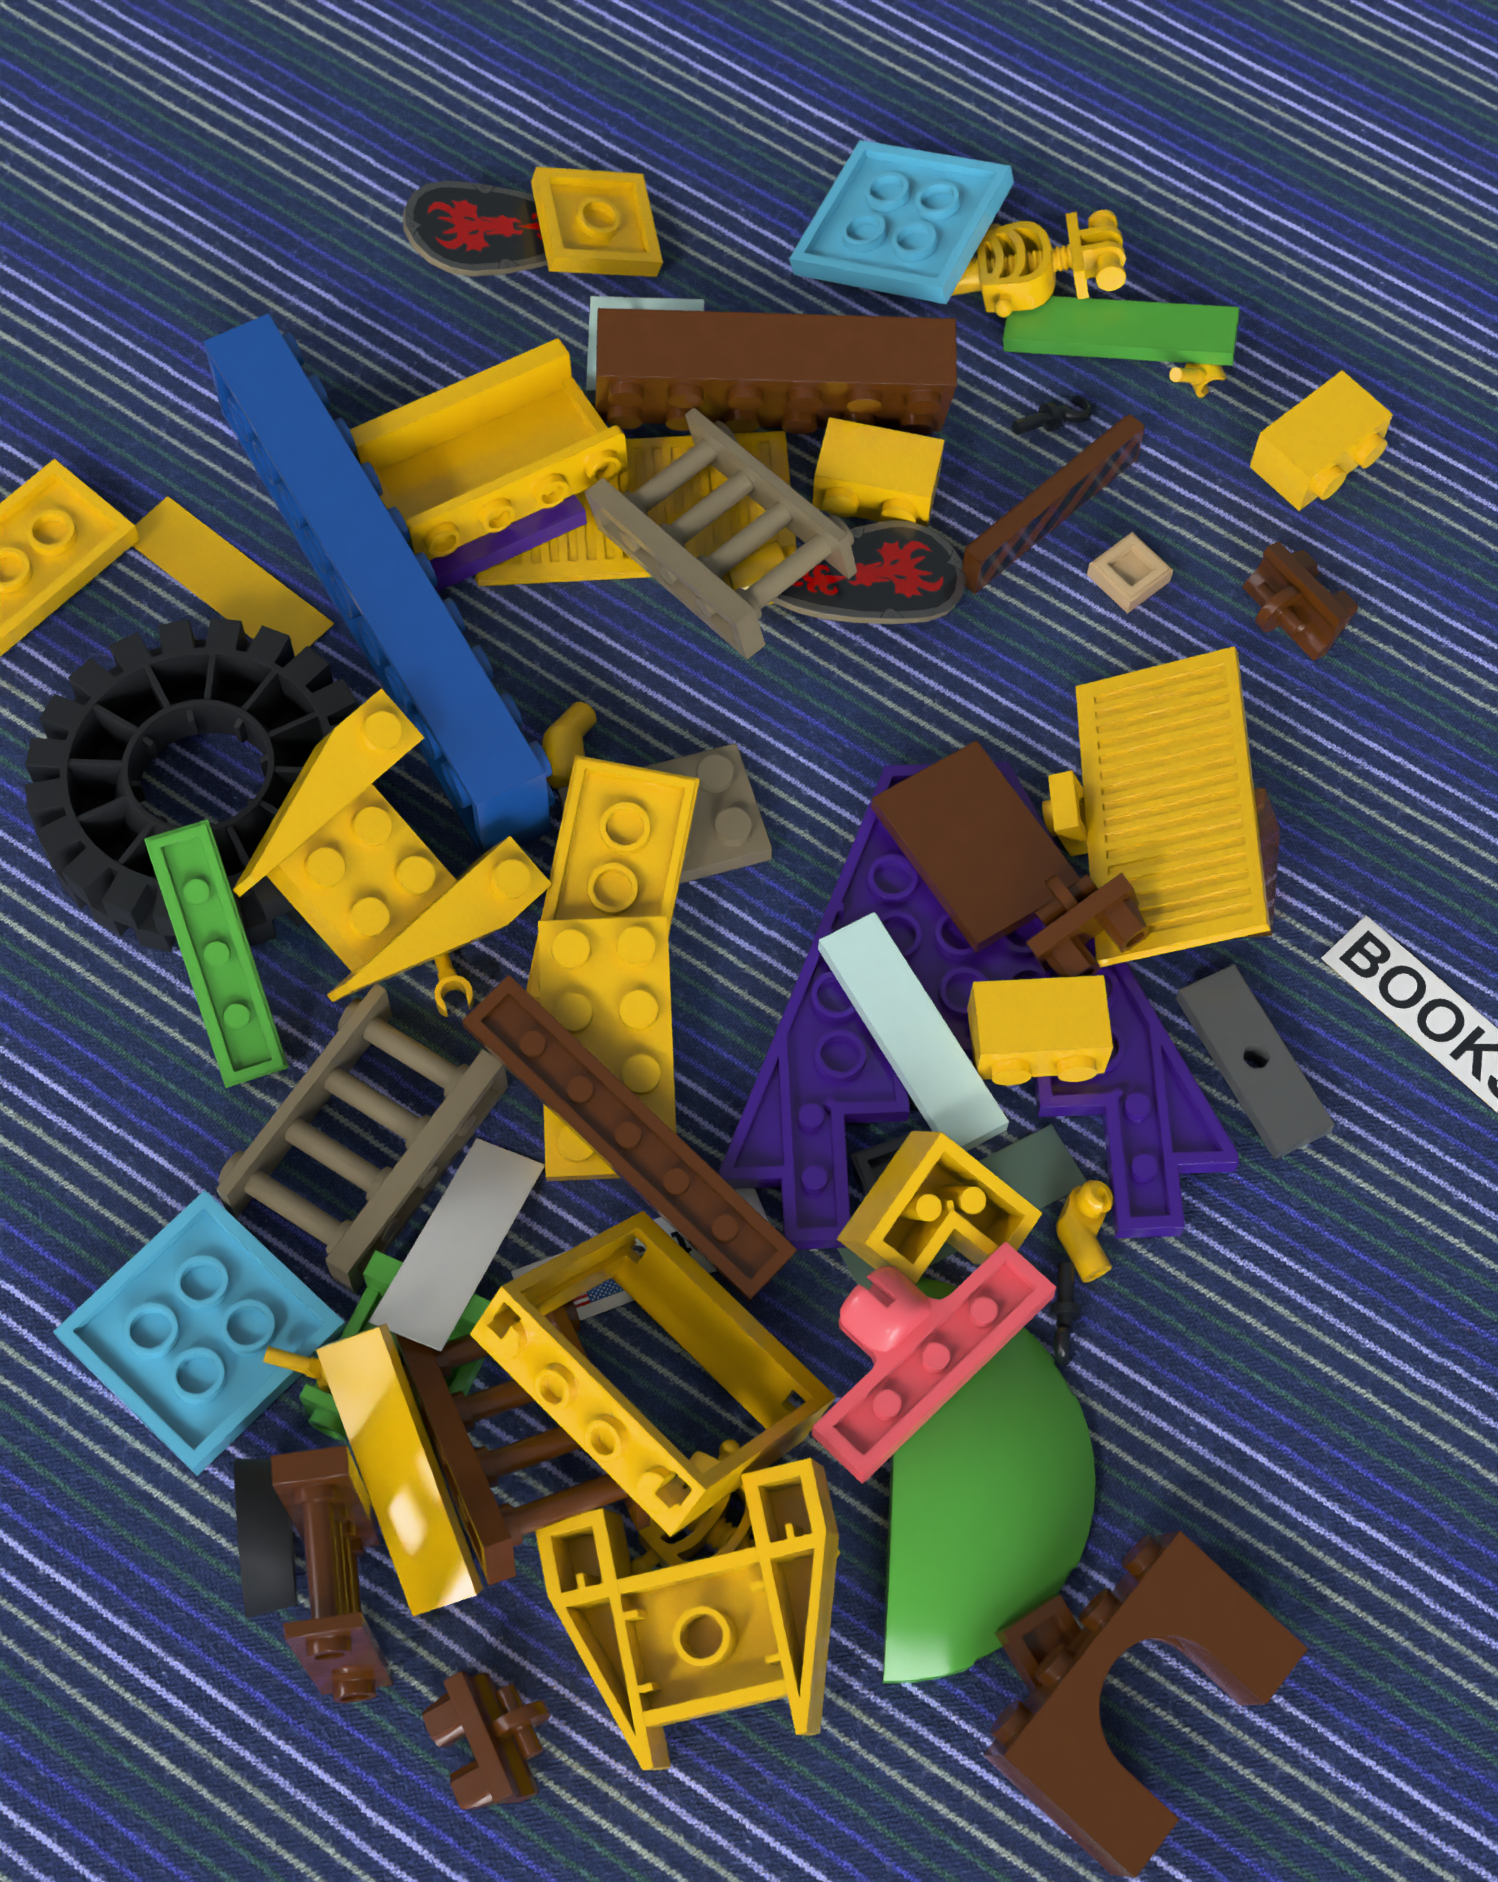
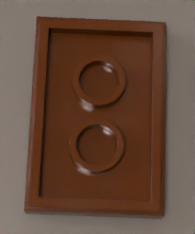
M977 740L872 797L871 809L976 953L1038 918L1035 911L1054 898L1044 883L1054 874L1067 888L1080 879Z

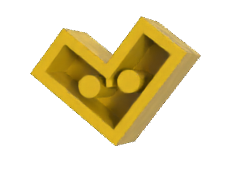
M911 1131L841 1231L837 1240L875 1270L881 1266L896 1267L912 1283L916 1284L945 1241L973 1264L981 1265L1005 1241L1017 1251L1043 1213L943 1132Z

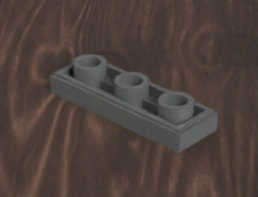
M1235 964L1179 989L1176 996L1177 1002L1274 1160L1331 1133L1335 1126L1334 1122ZM1244 1060L1256 1061L1261 1068H1252Z

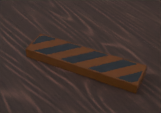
M1131 414L1125 415L965 547L962 570L965 572L966 577L965 586L976 594L1133 464L1138 457L1145 426Z

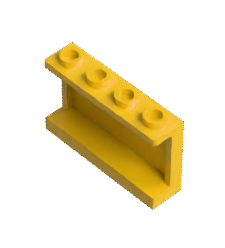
M559 338L350 429L356 445V451L353 452L359 464L367 461L371 464L383 490V495L379 496L386 509L395 506L399 510L410 534V540L406 542L414 555L422 551L428 560L447 556L464 544L486 534L502 531L511 523L543 508H552L560 504L565 498L592 487L602 478L609 482L617 475L628 471L625 434L618 425L610 428L606 426L573 379L569 352Z

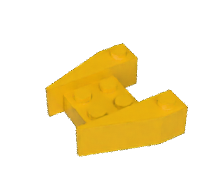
M382 688L315 746L233 889L240 897L264 876H267L351 970V973L327 994L332 1002L491 935L512 922L552 885L511 836L488 849L455 879L374 787L372 783L425 738Z
M812 1458L741 1474L756 1547L633 1576L622 1515L600 1508L535 1531L547 1596L642 1770L671 1768L663 1726L788 1697L796 1735L810 1736L820 1733L839 1534L824 1466Z

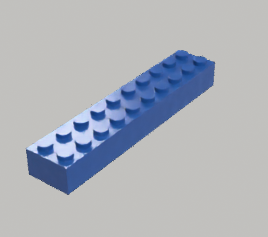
M268 313L203 341L223 416L383 690L425 737L416 746L480 856L509 836L521 847L550 833L549 807L555 805V798L546 780V777L552 775V768L543 748L536 740L529 744L519 729L523 726V721L514 700L508 692L501 695L497 693L490 681L494 679V673L485 652L478 644L471 648L462 635L466 631L465 624L456 604L451 598L442 601L434 588L438 585L431 563L422 551L415 555L406 542L410 540V534L402 515L395 506L386 509L379 497L383 495V490L373 467L368 461L359 464L353 454L356 451V445L347 424L341 417L336 420L332 419L327 411V408H330L329 399L321 381L316 374L307 377L301 368L304 365V360L293 335L289 331L281 334Z

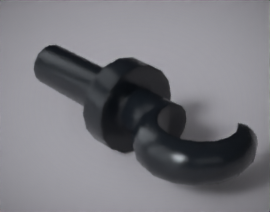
M1075 395L1072 398V403L1081 407L1083 411H1074L1066 405L1057 406L1054 402L1050 401L1040 405L1038 413L1013 421L1012 430L1016 435L1040 427L1051 432L1061 427L1062 420L1076 424L1083 423L1092 415V405L1085 397Z
M1070 1262L1058 1263L1057 1302L1048 1305V1317L1056 1320V1329L1054 1331L1055 1358L1058 1364L1062 1366H1067L1072 1361L1069 1350L1070 1335L1073 1333V1321L1080 1319L1082 1313V1306L1073 1303L1074 1264Z

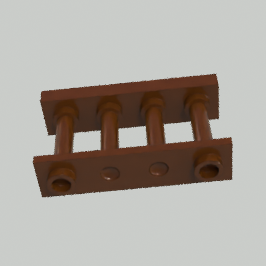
M573 1300L544 1315L588 1359L576 1334L581 1331V1324ZM393 1332L394 1344L431 1446L489 1586L516 1576L513 1547L523 1543V1535L621 1499H623L637 1531L650 1526V1515L609 1474L512 1508L509 1502L498 1506L491 1488L498 1486V1478L573 1452L582 1447L561 1426L491 1451H488L485 1445L474 1449L468 1436V1432L475 1430L474 1423L535 1402V1400L515 1379L467 1396L462 1391L450 1393L445 1379L452 1376L451 1369L490 1356L470 1334L447 1341L442 1351H439Z
M346 1445L270 1456L272 1486L305 1544L311 1619L283 1623L284 1638L322 1695L333 1694V1701L336 1703H353L372 1699L377 1696L376 1687L393 1685L392 1670L362 1614L357 1558L364 1554L363 1547L380 1545L378 1520Z

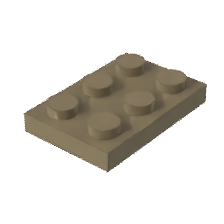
M736 743L642 767L700 779L680 884L772 860V846ZM569 786L558 788L562 812L564 811Z

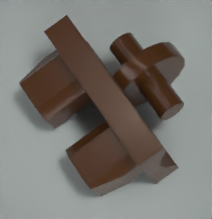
M1278 541L1267 546L1260 565L1246 580L1242 588L1262 607L1255 618V623L1259 628L1267 633L1280 626L1315 661L1326 655L1340 632L1346 628L1358 610V604L1344 590H1334L1329 593L1316 579L1319 575L1317 562L1304 549L1290 553Z
M1122 873L1100 889L1096 887L1087 874L1068 888L1054 874L1044 882L1054 898L1035 911V914L1046 928L1026 943L1033 952L1034 958L1045 972L1052 968L1059 977L1094 976L1101 968L1084 944L1102 931H1105L1120 952L1123 953L1139 944L1150 933L1137 907L1139 902L1134 888Z
M460 1671L444 1680L443 1682L448 1693L442 1695L422 1712V1718L431 1739L438 1747H450L466 1737L476 1760L450 1774V1785L459 1806L463 1810H474L496 1803H522L540 1793L526 1760L543 1752L534 1728L551 1716L546 1702L539 1700L524 1705L514 1683L496 1691L489 1673L468 1676L467 1671Z

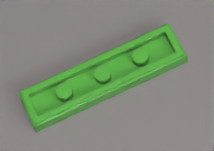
M1051 296L1045 304L1037 308L1012 311L1007 316L1003 335L1004 352L1233 366L1239 324V307L1094 298L1078 300L1077 297Z
M209 819L145 838L146 847L225 1088L289 1068Z

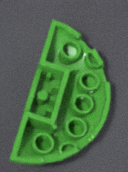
M921 1277L915 1284L925 1295L938 1300L949 1296L957 1288L948 1283ZM1025 1327L1004 1345L890 1457L883 1683L928 1681L970 1669L976 1660L990 1655L1002 1647L995 1632L1051 1595H1057L1067 1581L1072 1569L1077 1567L1090 1531L1096 1484L1094 1454L1089 1429L1080 1403L1055 1365L1054 1358Z

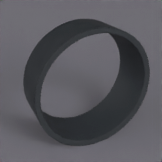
M234 1459L235 1504L241 1581L246 1618L297 1605L292 1520L272 1486L271 1461L266 1459Z

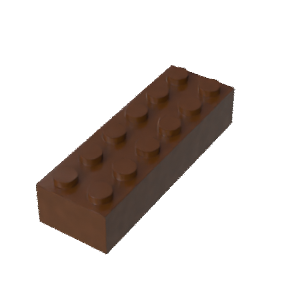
M597 308L595 410L609 426L618 425L620 429H634L644 423L666 424L668 428L673 430L690 431L685 414L695 408L712 423L719 420L732 432L740 433L751 432L759 427H782L788 433L807 434L814 432L817 428H827L830 417L927 436L933 431L942 430L957 387L956 318Z

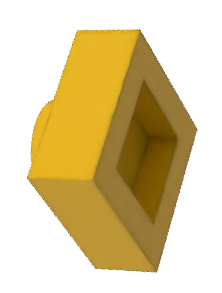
M1072 770L1049 775L1051 799L1042 802L1045 825L1052 837L1058 836L1071 857L1088 853L1083 787Z

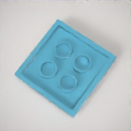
M859 140L789 258L793 273L797 276L947 304L1014 184L1011 166Z
M204 1190L53 1332L70 1352L198 1476L303 1374L264 1363L263 1360L267 1347H275L310 1358L312 1356L319 1358L316 1349L338 1340L346 1324Z

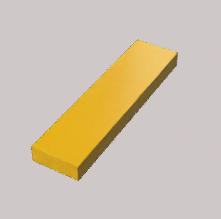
M387 1323L316 1349L412 1616L477 1595L483 1589Z

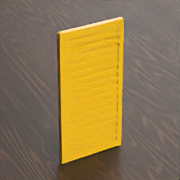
M785 431L733 433L740 446L791 487ZM692 436L625 439L628 471L617 475L609 483L621 494L625 491L634 493L694 446ZM709 464L647 512L648 517L658 526L663 522L670 525L728 480V478ZM586 490L575 494V496L585 509L586 524L477 573L475 582L478 586L652 576L598 529L585 494ZM747 495L685 543V548L696 558L699 555L708 557L766 510ZM786 527L764 543L778 541L781 547L793 544L797 550L796 536Z
M1233 646L1075 686L1090 878L1096 887L1100 889L1122 873L1134 888L1139 902L1137 907L1150 933L1147 938L1132 949L1121 953L1107 933L1102 931L1094 937L1096 961L1099 966L1106 967L1270 931L1239 656L1236 647Z

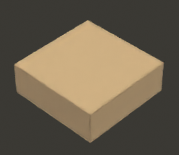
M1131 532L1089 564L1087 576L1128 614L1168 584L1171 580L1173 569L1138 536Z

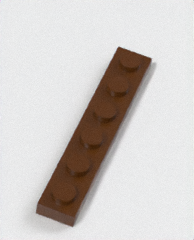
M510 975L462 1020L463 1027L749 1302L797 1253V1249Z

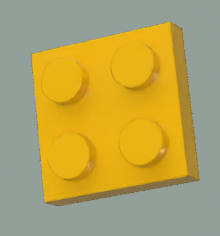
M536 167L531 180V186L549 272L657 277L663 260L643 174Z

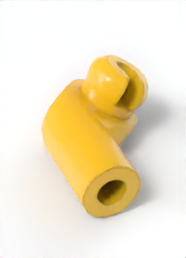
M584 702L573 703L546 730L542 738V748L552 768V775L546 777V780L557 790L558 788L569 786L575 755L585 757L582 737L596 723L595 711Z
M1089 1180L1082 1186L1075 1187L1069 1193L1056 1223L1057 1237L1084 1283L1101 1277L1112 1268L1096 1237L1106 1212L1112 1208L1113 1195L1109 1187L1098 1180Z

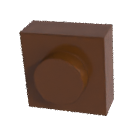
M1058 1594L1051 1595L995 1632L1029 1692L1032 1693L1040 1684V1681L1034 1675L1041 1662L1058 1645L1064 1644L1068 1648L1082 1630L1062 1596Z

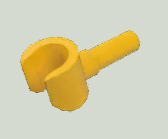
M1186 363L1185 368H1173L1169 374L1173 382L1190 383L1199 398L1209 393L1207 383L1213 380L1224 381L1227 378L1221 365Z
M449 953L434 959L439 980L434 994L439 1013L448 1017L443 998L448 992L453 990L461 991L466 995L469 1010H471L474 1006L472 986L464 977L457 975Z
M267 1347L263 1360L264 1363L306 1374L307 1377L317 1380L320 1390L332 1395L319 1358L313 1356L310 1358L275 1347Z

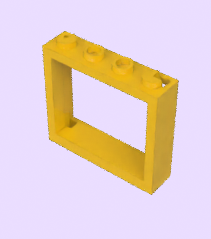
M644 1211L501 1286L470 1333L670 1537L742 1486L741 1474L767 1468L803 1442L812 1430L813 1425L822 1417L836 1398L823 1383ZM636 1238L647 1247L642 1257L633 1250L637 1243L635 1241ZM612 1278L766 1430L702 1474L544 1315ZM794 1392L805 1401L797 1409L788 1401ZM676 1473L689 1485V1487L683 1489L673 1479Z

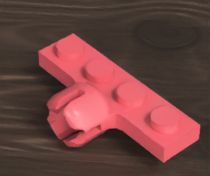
M1006 1241L949 1296L940 1300L925 1295L902 1272L893 1266H881L866 1276L873 1283L869 1290L859 1284L845 1299L840 1308L839 1328L872 1359L874 1366L868 1374L813 1425L812 1436L860 1483L863 1484L1054 1298L1057 1287Z

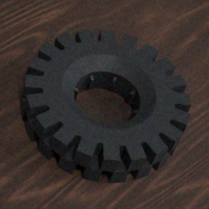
M210 618L207 639L195 640L189 619L160 624L158 628L161 647L148 651L137 632L109 645L116 664L115 667L107 671L90 657L68 677L76 697L73 701L57 694L53 695L39 718L47 739L31 737L25 764L33 783L25 784L28 812L36 827V835L52 869L55 870L63 889L80 909L88 904L95 922L119 937H122L127 929L132 927L141 946L171 952L176 935L144 839L183 826L168 823L167 818L162 815L156 818L140 805V802L146 800L140 782L151 760H155L161 750L181 738L198 735L199 733L216 732L236 736L237 740L241 743L249 742L264 755L259 758L265 777L264 783L254 799L250 798L247 802L248 806L241 812L225 821L210 825L249 945L252 947L277 938L272 923L273 919L286 914L296 927L306 920L267 876H264L240 897L233 889L315 746L359 708L358 702L343 678L334 682L330 663L308 646L295 657L290 636L262 625L253 642H249L246 640L241 620ZM376 779L372 784L378 790V781Z

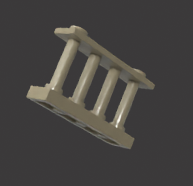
M693 408L685 414L694 442V446L634 493L625 491L621 494L602 478L586 490L585 494L598 529L748 660L765 646L758 621L762 617V608L824 559L848 579L857 572L851 545L854 544V538L849 528L839 517L833 514L829 517L824 515L740 446L734 434L723 422L717 420L712 423L697 409ZM709 464L728 478V480L670 525L663 522L658 526L648 517L647 512ZM747 495L766 510L708 557L699 555L696 558L685 548V543ZM784 527L788 528L805 543L747 590L738 588L734 591L723 582L722 576Z
M377 983L374 984L363 1000L356 998L347 1006L340 1017L336 1035L245 1152L239 1150L228 1159L221 1170L218 1179L219 1186L216 1188L225 1209L235 1218H238L251 1199L255 1198L326 1244V1253L329 1255L325 1260L333 1281L354 1295L365 1282L363 1272L375 1250L383 1254L387 1252L508 1088L505 1066L484 1049L481 1050L470 1066L464 1063L458 1067L387 1023L393 1016L387 990ZM370 1044L375 1045L445 1089L444 1097L446 1098L432 1117L428 1114L421 1118L349 1073ZM332 1094L406 1140L405 1147L407 1151L393 1169L387 1166L381 1170L310 1125ZM293 1145L367 1192L366 1200L368 1203L354 1221L347 1219L344 1222H340L270 1177L271 1173Z

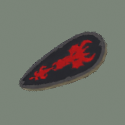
M440 181L427 183L413 192L404 208L403 228L413 249L427 262L446 272L471 277L508 274L548 265L533 194L480 183Z
M887 520L850 529L854 538V544L851 545L857 572L849 579L824 559L772 600L773 603L796 613L825 620L874 624L929 622L947 615L956 606L962 597L966 577L965 572L962 570V560L952 545L934 530L911 521Z

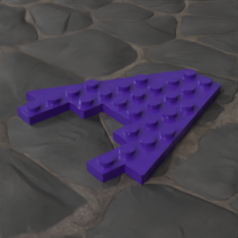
M993 762L1059 849L1009 762ZM932 764L885 765L872 797ZM872 798L719 1169V1176L733 1189L781 1187L783 1237L796 1249L847 1248L837 1240V1237L850 1220L845 1123L908 1121L910 1112L907 1090L819 952V939L875 912L969 1059H972L967 1007L973 982L1059 978L1052 968L1047 972L1043 970L1026 943L1046 928L1039 918L1034 919L976 953L871 809ZM1093 938L1084 945L1096 960L1095 939ZM1123 962L1100 967L1101 969L1094 976L1104 975L1113 1050L1105 1073L1097 1074L1095 1077L1081 1082H1065L1058 1079V1076L1034 1077L1037 1117L1102 1115L1109 1186L1113 1195L1112 1215L1115 1238L1181 1236L1185 1223L1179 1174L1235 1172L1239 1164L1238 1152L1127 963Z

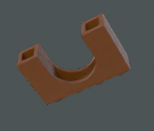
M1181 1531L1155 1537L1148 1534L1135 1544L1122 1562V1567L1127 1573L1112 1592L1107 1588L1103 1589L1087 1604L1078 1619L1084 1626L1082 1631L1068 1648L1064 1644L1058 1645L1041 1662L1034 1675L1040 1681V1684L1024 1703L1016 1700L999 1715L990 1729V1734L995 1740L983 1754L991 1764L1111 1875L1136 1878L1180 1820L1118 1762L1103 1735L1099 1714L1100 1694L1105 1677L1116 1659L1129 1647L1145 1639L1164 1642L1188 1657L1237 1704L1266 1705L1308 1650L1303 1643Z

